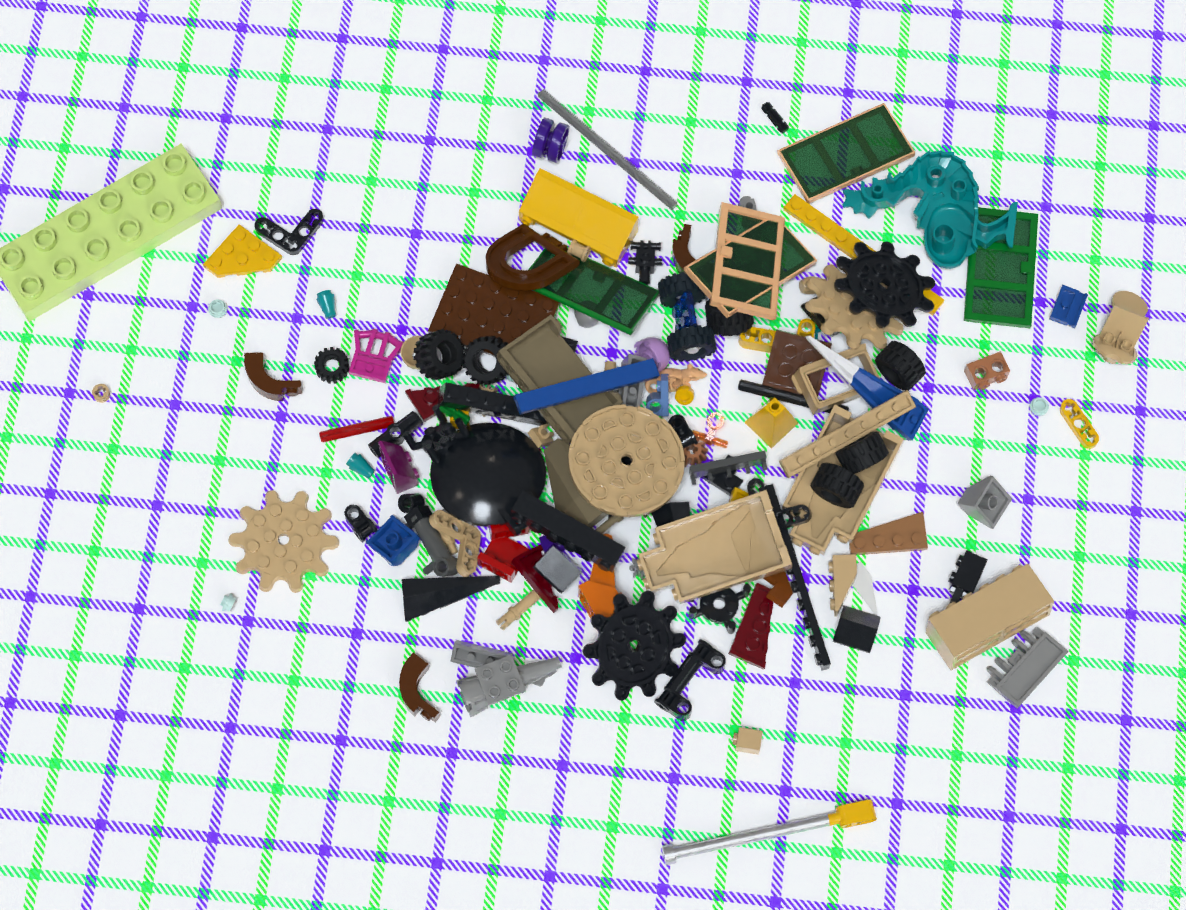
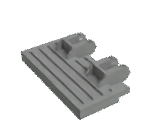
M1039 627L1032 632L1038 640L1025 630L1020 632V636L1031 645L1030 649L1017 638L1011 641L1017 650L1007 662L1013 667L1009 666L1001 658L994 660L996 665L1007 673L1005 676L992 666L987 668V672L992 676L987 683L1017 709L1069 652Z

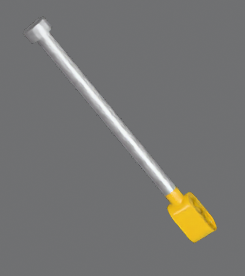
M864 800L836 807L835 813L673 847L672 844L663 845L662 854L666 866L676 864V859L837 824L840 825V828H849L871 823L877 820L873 801Z

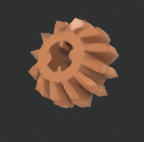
M699 437L696 438L698 444H692L684 448V467H687L688 464L692 466L695 463L701 464L702 461H706L707 456L705 454L708 453V449L704 448L705 442L699 443Z

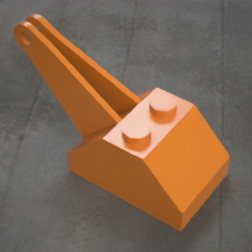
M603 534L613 540L610 534ZM593 563L590 579L578 585V598L590 619L595 614L609 617L613 613V597L620 594L615 588L614 571L613 573L604 571L596 563Z

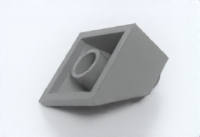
M990 475L968 487L957 504L968 516L988 528L994 529L1012 498L995 477Z

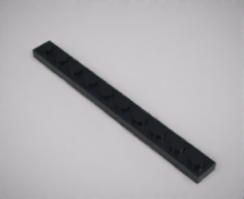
M773 484L766 485L773 512L781 510ZM783 514L779 517L780 524H786ZM786 528L780 530L792 562V569L786 570L787 575H791L793 593H797V607L804 615L802 622L805 630L808 629L810 634L808 636L810 647L815 649V663L817 666L820 665L821 671L830 668L831 662L788 529Z

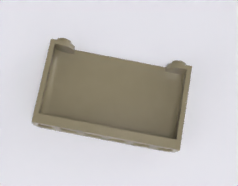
M552 315L539 322L497 353L498 362L522 392L592 374L561 337L562 325ZM610 390L539 409L538 411L565 443L569 444L575 432L586 418L600 409L613 405H622L623 401L618 392Z

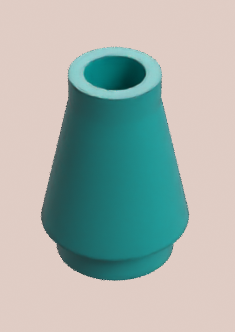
M331 290L317 293L316 300L325 318L331 319L336 317L335 299Z
M356 452L346 463L349 466L348 469L367 479L375 472V469L370 466L364 457Z

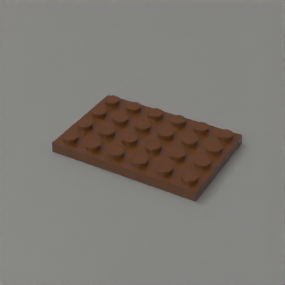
M456 263L428 333L442 329L449 330L451 334L455 333L457 335L456 338L461 339V345L466 347L475 339L485 336L500 337L503 339L502 342L509 344L548 316L552 315L555 318L561 303L532 290L521 291L503 287L493 281L489 275ZM484 349L482 353L495 357L490 350Z

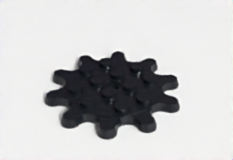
M888 241L883 242L881 249L876 252L870 250L865 243L857 242L854 245V252L857 258L849 259L839 256L836 259V266L845 272L847 277L837 279L834 283V288L837 292L848 293L853 297L854 300L849 305V310L852 314L857 315L863 311L872 313L879 328L888 326L890 318H897L906 327H912L917 322L913 310L928 313L934 309V303L923 295V291L932 289L936 283L932 277L921 276L916 272V267L920 264L918 256L912 254L906 258H900L894 252V245ZM880 283H884L888 286V288L886 289V287H883Z
M650 590L642 592L635 605L629 604L624 594H617L613 597L614 610L609 617L595 614L590 619L591 625L598 631V637L594 643L585 645L582 648L584 657L588 659L595 658L599 663L591 680L596 686H602L609 680L614 681V695L619 701L625 700L631 688L639 686L646 697H652L656 693L655 678L659 674L672 677L678 670V666L670 658L672 650L680 648L686 643L684 634L673 633L670 630V623L677 616V609L670 605L661 611H657L654 608L655 595ZM636 640L637 647L631 650L630 642Z

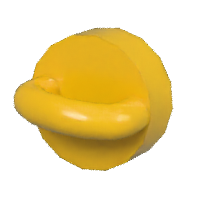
M686 385L678 387L675 392L676 401L681 405L690 404L694 399V390Z

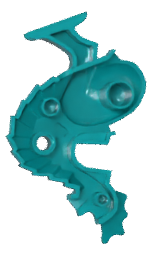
M929 150L921 157L918 156L912 165L909 164L903 173L899 172L894 178L892 173L888 172L886 179L878 180V178L873 177L871 187H865V182L861 181V190H843V194L846 196L843 208L851 207L854 214L864 213L868 219L878 209L894 208L897 203L910 196L920 197L921 200L913 211V215L917 218L916 228L924 229V245L928 257L935 265L945 269H953L960 266L966 257L977 252L978 245L987 249L995 241L1004 239L1007 246L1013 248L1018 202H1013L1009 207V211L996 221L991 223L979 221V196L977 192L979 191V186L973 177V172L967 167L966 161L954 155V152H942V150L934 152ZM933 175H938V176H940V177H939V178H933L932 176H933Z

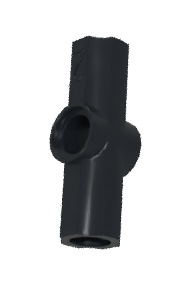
M412 411L397 423L389 425L384 433L368 444V447L375 457L380 458L379 441L401 445L404 442L402 434L405 431H409L410 434L423 425V421L416 412ZM393 432L400 433L398 437L391 436Z

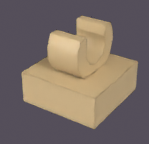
M548 424L532 428L528 432V435L538 448L549 446L554 442L552 439L554 433H548L546 430L549 426Z

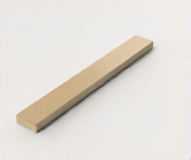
M905 390L779 460V463L786 477L790 478L912 410L916 405L908 390Z

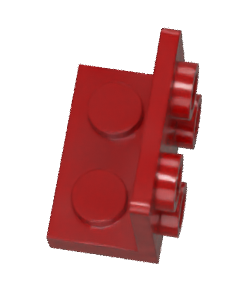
M508 537L493 539L485 552H480L478 555L477 564L512 583L518 573V570L512 564V560L530 549Z

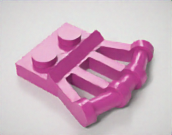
M374 328L366 331L354 330L356 350L349 374L386 384L392 361L401 352L404 341H399L390 332L382 333ZM369 338L366 351H361L360 339ZM376 339L383 340L378 355L371 353ZM390 343L395 346L390 355L384 357L387 344Z

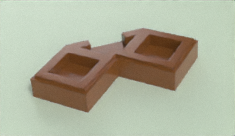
M785 571L763 578L774 586L766 597L781 608L793 595Z

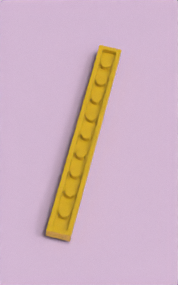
M796 194L792 196L783 208L785 212L851 259L857 258L854 252V245L857 242H862L860 239ZM924 290L923 295L934 303V309L928 312L934 316L945 300L932 290Z

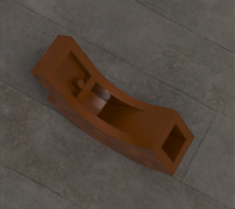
M684 224L683 230H679L678 239H673L672 260L679 274L680 272L685 273L684 267L696 260L688 250L692 226ZM707 263L695 271L704 276L705 282L710 287L714 264Z
M263 352L244 353V366L248 380L260 395L273 401L283 402V395L285 394L291 397L303 394L301 380L280 381L267 375Z
M413 652L406 660L400 673L399 687L405 707L414 717L420 711V715L425 720H432L436 723L440 718L439 711L424 701L418 693V684L429 670V664Z

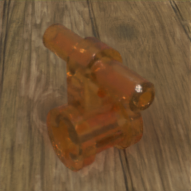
M713 412L707 417L706 422L709 427L707 434L692 430L695 438L699 437V440L704 441L705 444L727 448L728 441L714 437L716 430L724 425V417L721 413ZM718 416V420L721 423L713 426V422L710 419Z

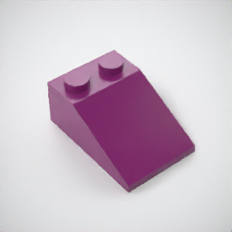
M379 441L381 461L396 494L418 486L417 479L420 477L416 468H412L409 463L412 462L409 452H404L400 445Z

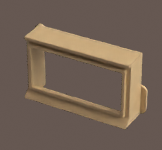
M866 343L861 344L858 349L851 348L837 353L847 360L858 356L865 371L880 379L866 350ZM825 358L800 367L791 377L799 394L803 393L813 415L833 408L834 405L838 406L861 397L852 389L819 401L807 375L832 366Z

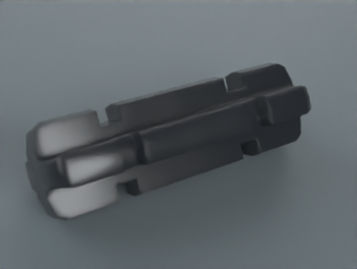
M770 102L764 103L761 109L765 114H768L767 117L775 127H778V131L782 134L788 131V124L785 121L783 122L784 119L776 109H773Z

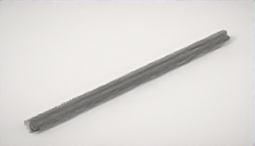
M545 89L538 93L539 99L555 110L559 116L575 127L591 143L595 144L611 160L615 161L618 166L627 171L631 177L639 181L638 183L642 184L645 189L649 190L657 199L666 204L665 206L671 210L678 206L676 200H672L673 197L671 195L669 196L666 191L660 190L661 187L657 186V184L655 185L654 181L648 180L649 177L645 176L644 172L638 171L632 162L630 163L627 158L621 157L622 154L620 152L618 153L615 148H611L605 139L603 140L600 135H596L595 131H591L592 128L588 127L585 122H581L580 118L574 117L573 113H571L572 111L568 110L565 105H561L560 101H556L555 97H551L552 94L548 93Z

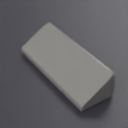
M456 640L453 645L450 662L477 668L511 654L513 656V653Z

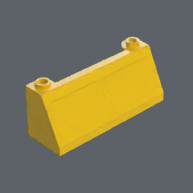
M541 168L536 173L519 209V220L523 224L530 226L537 223L571 241L575 239L577 243L583 246H590L591 251L599 254L602 262L609 267H618L631 241H633L638 233V216Z

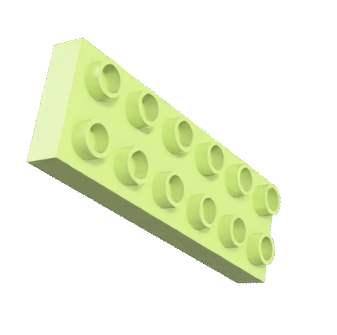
M181 143L1 247L0 279L27 321L30 322L222 209L220 199Z

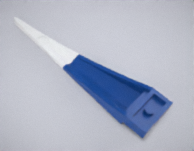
M805 336L814 348L872 408L903 392L845 359L813 337ZM913 396L911 398L916 407L887 423L892 430H896L908 441L914 439L929 410Z

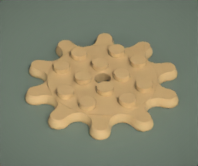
M829 264L823 269L827 281L813 277L806 282L808 289L817 295V299H811L806 302V310L811 313L821 314L825 319V322L821 325V331L826 335H832L834 332L843 333L850 348L858 349L861 340L868 339L876 348L884 349L887 346V339L884 336L885 332H890L896 336L903 333V325L894 318H890L888 326L879 328L872 313L863 311L857 315L852 314L849 310V305L854 300L853 297L848 293L837 292L834 288L835 280L846 278L847 275L841 273L834 265ZM880 283L883 287H886V289L888 288V286L884 283Z
M270 490L265 494L266 505L263 509L254 510L249 506H244L240 509V517L246 522L247 527L243 532L232 533L228 538V542L232 547H240L245 552L244 558L237 562L235 569L239 574H246L249 571L259 572L261 576L259 589L263 592H269L272 590L275 582L283 580L287 582L290 591L298 593L303 589L302 578L304 574L312 572L319 577L327 575L329 568L322 561L321 555L325 550L338 548L340 542L338 537L326 535L323 531L325 523L332 518V513L329 509L323 508L317 512L309 511L307 508L309 496L304 491L297 492L291 502L285 503L280 500L279 494L276 491ZM280 536L288 537V543L285 545L279 544Z

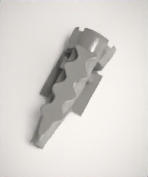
M511 654L475 668L477 676L458 679L456 683L461 689V698L471 718L486 710L488 705L490 706L525 693L527 686L530 684L539 687L543 686L546 678L554 675L557 669L562 668V665L557 656L516 666Z

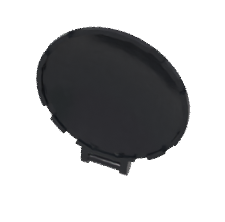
M477 423L466 426L470 432L469 437L459 439L454 446L449 447V451L441 455L438 464L431 463L430 479L434 495L440 505L458 520L462 519L472 523V525L483 527L500 524V526L506 525L515 536H518L528 526L523 523L516 524L512 517H510L511 509L522 491L538 499L540 498L546 483V466L543 456L536 444L527 435L513 427L499 423Z

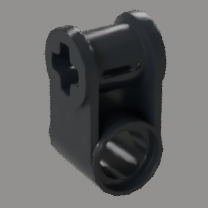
M353 504L345 508V521L360 542L363 543L366 537L378 531L374 523L364 514L359 506ZM352 512L359 514L355 519L349 518L348 515Z

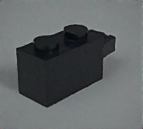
M966 550L964 556H959L956 562V566H959L957 572H952L948 580L951 583L949 592L953 593L949 603H957L966 594L974 593L988 559Z

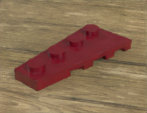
M756 583L728 654L764 670L773 602L766 597L771 588Z

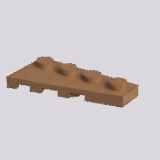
M916 513L857 532L852 544L849 543L850 555L927 550L924 513Z

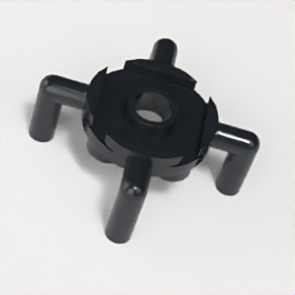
M434 405L432 410L439 420L438 426L428 427L424 431L425 435L420 442H415L409 431H405L402 435L411 450L423 449L425 453H428L432 462L438 464L441 455L449 451L448 448L452 445L454 446L459 439L469 437L470 432L460 417L454 421L460 430L457 432L455 427L450 422H447V418L440 411L439 405Z
M745 584L743 590L735 593L731 588H727L700 598L699 609L695 606L690 607L688 617L695 619L703 616L706 620L715 624H724L727 632L733 634L736 623L731 620L738 611L739 600L749 596L751 586ZM716 600H721L725 606L722 609H717L713 603Z

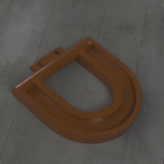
M521 224L493 242L488 248L485 257L486 270L493 281L503 287L521 291L536 290L552 284L577 268L580 261L566 252L567 246L565 244L562 245V242L550 236L547 232L540 235L526 224ZM532 242H536L555 255V257L531 270L514 269L506 262L511 255Z

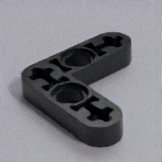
M311 209L292 233H289L265 217L258 218L254 223V227L259 236L287 254L298 255L321 227L324 217L319 209ZM318 215L319 220L314 219L312 222V216L316 217ZM266 224L267 229H265V228L260 229V226H259V225H262V226H263V225ZM302 228H307L309 234L302 236L299 234V231ZM275 233H282L283 238L275 240L273 235ZM288 243L292 245L296 243L297 248L293 247L292 249H290V245Z
M758 478L750 480L747 485L749 496L757 493L752 489L756 483L761 486L758 488L759 492L767 490L765 483ZM797 505L775 511L774 515L779 529L783 530L809 522L812 512L805 505ZM802 509L803 511L807 512V514L804 515L803 519L800 516L794 517L795 521L793 522V516L791 512H793L794 515L800 514V510ZM782 514H787L789 517L786 524L779 523V517Z

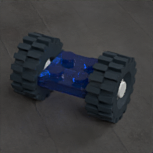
M680 272V274L674 273L672 276L668 275L665 277L666 279L662 278L658 282L660 302L664 307L669 306V308H672V316L675 318L676 323L675 333L672 332L670 336H667L670 358L675 361L679 360L682 362L686 360L688 362L690 360H698L699 358L704 359L705 356H711V353H715V350H717L714 331L711 327L697 325L694 308L696 302L700 303L702 300H705L706 295L684 272ZM699 274V276L704 280V276L702 274Z

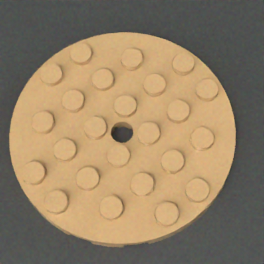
M613 405L596 411L582 422L575 432L569 447L568 468L575 488L590 505L613 516L638 517L658 510L673 497L684 474V450L676 431L664 418L662 419L654 414L653 411L640 406ZM627 456L631 459L632 463L625 465L621 463V458Z

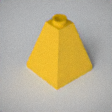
M771 397L744 422L771 449L798 425L797 420L775 397Z

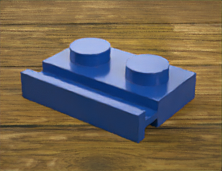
M1062 284L1049 319L1066 326H1072L1075 329L1088 294H1083L1079 290Z

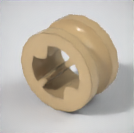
M97 384L92 389V395L97 402L104 403L109 400L110 391L105 384ZM99 390L104 392L102 397L99 396Z

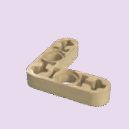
M442 510L435 511L429 517L430 525L434 529L460 541L456 569L461 576H470L476 571L481 540L480 531L476 527L458 520ZM452 524L456 525L458 532L452 528ZM465 548L470 549L472 555H469Z

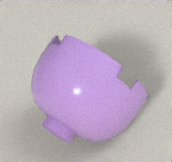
M647 337L635 343L634 348H636L637 352L634 355L647 358V360L653 358L659 373L667 367L670 361L668 345L661 339Z

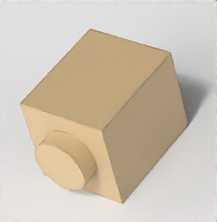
M739 727L738 733H734L732 744L736 745L735 751L759 755L763 731Z

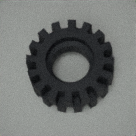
M326 347L324 352H318L319 356L316 355L314 366L317 376L321 377V381L325 382L326 380L328 384H331V381L334 384L337 383V380L343 381V377L346 378L347 372L349 373V361L343 350L340 351V348L334 350L333 347H330V350H327ZM334 359L338 361V369L335 371L326 370L325 363L328 360Z

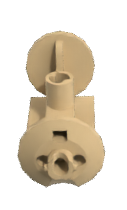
M1118 291L1111 300L1113 308L1100 334H1097L1093 339V346L1106 362L1111 364L1116 362L1131 364L1135 362L1138 356L1134 347L1149 320L1148 317H1145L1148 312V306L1139 295L1129 291Z

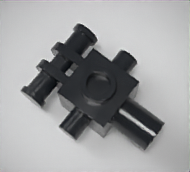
M640 240V242L631 241L630 250L636 249V257H628V264L636 265L635 273H639V282L649 285L650 274H654V267L662 266V258H655V250L661 251V242L652 243L651 240H648V243H644V240Z

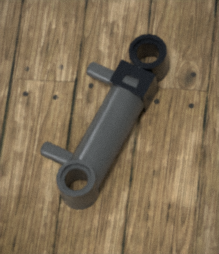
M419 493L402 494L398 499V507L401 512L407 513L404 516L407 522L405 525L410 529L414 528L432 559V562L423 568L424 574L428 575L434 570V573L439 577L456 575L458 573L456 569L457 558L451 556L439 532L430 525L429 517L432 515V512L428 505L424 506L425 500L423 496Z

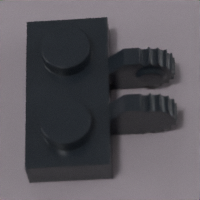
M739 469L731 471L732 477L730 478L727 477L726 472L713 474V481L709 482L708 476L700 477L731 496V492L735 487L740 488L743 484V480L736 476Z

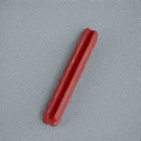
M392 416L321 431L319 432L321 442H328L385 429L394 423V419Z

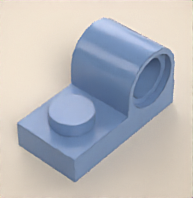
M661 374V380L657 381V392L649 394L646 399V408L653 411L657 416H669L668 374ZM658 402L660 405L655 407L651 403Z

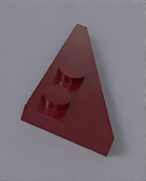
M466 383L463 385L480 389V384ZM440 386L436 388L426 387L424 390H405L406 396L424 422L436 416L432 407L438 404Z
M540 544L515 557L512 560V564L549 609L555 613L559 607L557 596L553 595V586L532 568L542 557L543 547Z

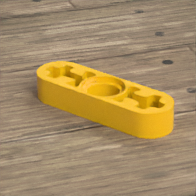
M1072 399L1064 400L1059 409L1060 414L1084 448H1095L1099 442V435L1076 401ZM1066 405H1067L1068 407H1071V406L1073 407V409H1072L1071 411H1070V410H1067V411L1065 410ZM1074 421H1083L1084 427L1077 428L1074 425ZM1087 436H1088L1089 438H1092V437L1094 438V440H1093L1092 442H1091V441H1088V442L1086 441Z

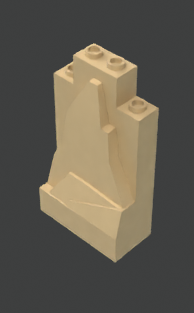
M834 405L817 439L853 420L851 418L852 413ZM878 430L872 431L879 432L889 454L877 464L855 473L864 483V488L853 508H843L827 502L818 496L810 486L822 463H831L842 467L835 453L802 470L798 474L782 509L805 505L811 510L812 517L809 522L793 527L789 534L792 539L791 542L799 547L802 545L808 547V551L818 556L819 554H825L834 535L837 536L836 539L844 544H847V542L852 544L902 447L904 438L886 430L885 434ZM802 509L800 510L801 513L798 515H794L793 512H791L793 518L795 516H800L803 519L804 515L807 514V512L803 511Z
M767 490L654 528L656 533L652 535L655 544H660L661 547L638 554L640 559L636 560L639 570H644L646 578H643L646 590L650 589L654 593L674 586L675 589L671 591L674 600H679L680 604L745 582L749 583L792 569V562L778 527Z

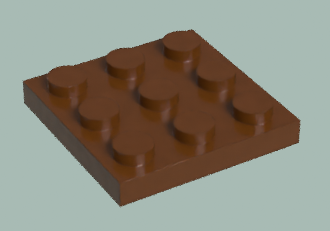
M776 329L762 385L799 394L791 380L792 375L800 367L824 359V357L805 336ZM816 339L831 349L832 343ZM825 369L807 375L817 397Z

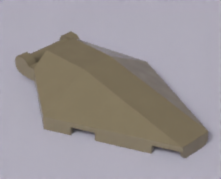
M557 438L544 449L555 508L592 528L608 514L590 505L577 491L568 468L570 445ZM611 516L595 530L603 534L616 522H621L624 517Z

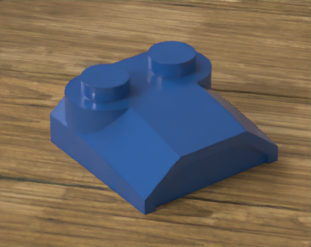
M391 515L365 543L384 558L390 566H398L417 548L420 538L414 531Z

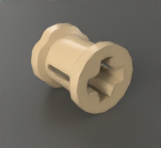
M574 239L570 243L567 253L581 258V261L585 262L590 255L591 247L583 246Z

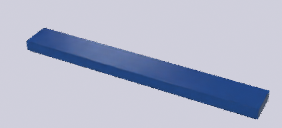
M652 358L516 394L513 398L521 415L658 378L660 374Z

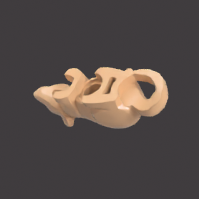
M688 364L687 369L666 368L659 373L660 376L658 378L646 381L645 388L650 394L657 392V389L650 387L651 384L657 385V381L661 380V374H668V392H675L677 387L681 385L691 387V384L688 382L703 379L707 376V373L693 367L692 364Z

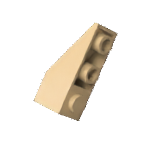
M856 554L833 555L832 561H828V571L832 573V580H829V591L833 592V599H830V610H834V617L838 616L856 579Z

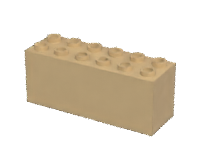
M1028 563L1024 566L1018 565L1008 575H1000L996 578L995 582L990 585L989 583L984 584L974 594L970 592L957 603L952 602L947 605L945 610L932 613L929 616L925 633L950 671L1048 617L1054 600Z

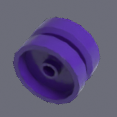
M544 117L535 136L532 156L542 159L547 153V160L558 164L567 143L570 126L559 122L555 127L554 120Z

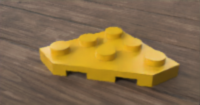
M238 224L204 262L203 267L217 278H223L227 275L236 274L240 276L249 275L253 272H271L283 258L281 254Z

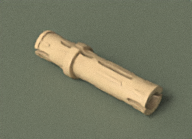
M533 589L514 607H509L508 612L496 620V624L499 626L505 621L499 627L504 631L512 622L518 621L521 615L541 598Z

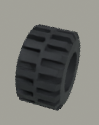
M723 292L720 294V297L740 301L747 297V295L740 292ZM710 299L706 301L708 328L711 327L716 335H740L751 329L754 324L752 315L736 312L726 318L717 307L710 306Z
M444 329L421 336L415 344L417 347L413 351L415 353V356H413L414 360L417 362L415 365L417 368H420L419 372L425 374V377L431 378V380H439L456 375L457 372L461 371L462 364L465 363L462 360V356L466 354L463 353L465 348L464 345H461V339H457L455 333L451 334V331ZM437 348L441 351L442 362L437 356Z
M485 336L477 338L467 345L468 348L464 350L466 355L462 356L465 364H462V366L467 369L465 373L467 376L471 375L470 379L472 381H477L478 384L489 385L504 380L505 376L509 375L497 360L498 351L508 345L507 342H502V338ZM484 349L490 350L496 358V365L492 371L486 370L481 365L480 356Z
M891 341L875 357V363L880 373L892 385L903 391L911 390L926 374L924 364L918 355L901 342Z
M876 431L868 433L838 450L835 454L842 467L855 474L883 460L889 454V451L879 432Z
M822 463L810 486L818 496L827 502L843 508H853L864 488V483L854 473L839 465Z

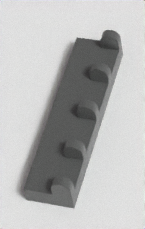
M765 450L692 465L689 467L691 483L696 485L695 478L708 476V480L711 482L713 481V474L726 472L727 477L730 478L732 477L731 471L745 468L746 474L751 473L750 467L761 464L763 471L767 470Z

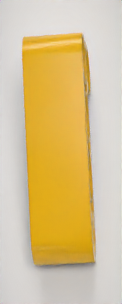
M808 318L802 319L799 322L797 334L814 338L815 323ZM751 327L747 332L739 335L738 343L744 349L770 353L776 331ZM802 328H809L810 331L804 332ZM764 338L769 339L770 342H769V343H764V342L762 341V339H764Z

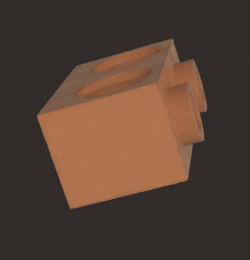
M1000 351L966 364L964 373L974 391L977 389L984 390L995 382L997 384L1004 382L1008 378L1010 369ZM992 367H998L1001 371L996 372ZM979 373L983 375L984 378H978L975 374Z

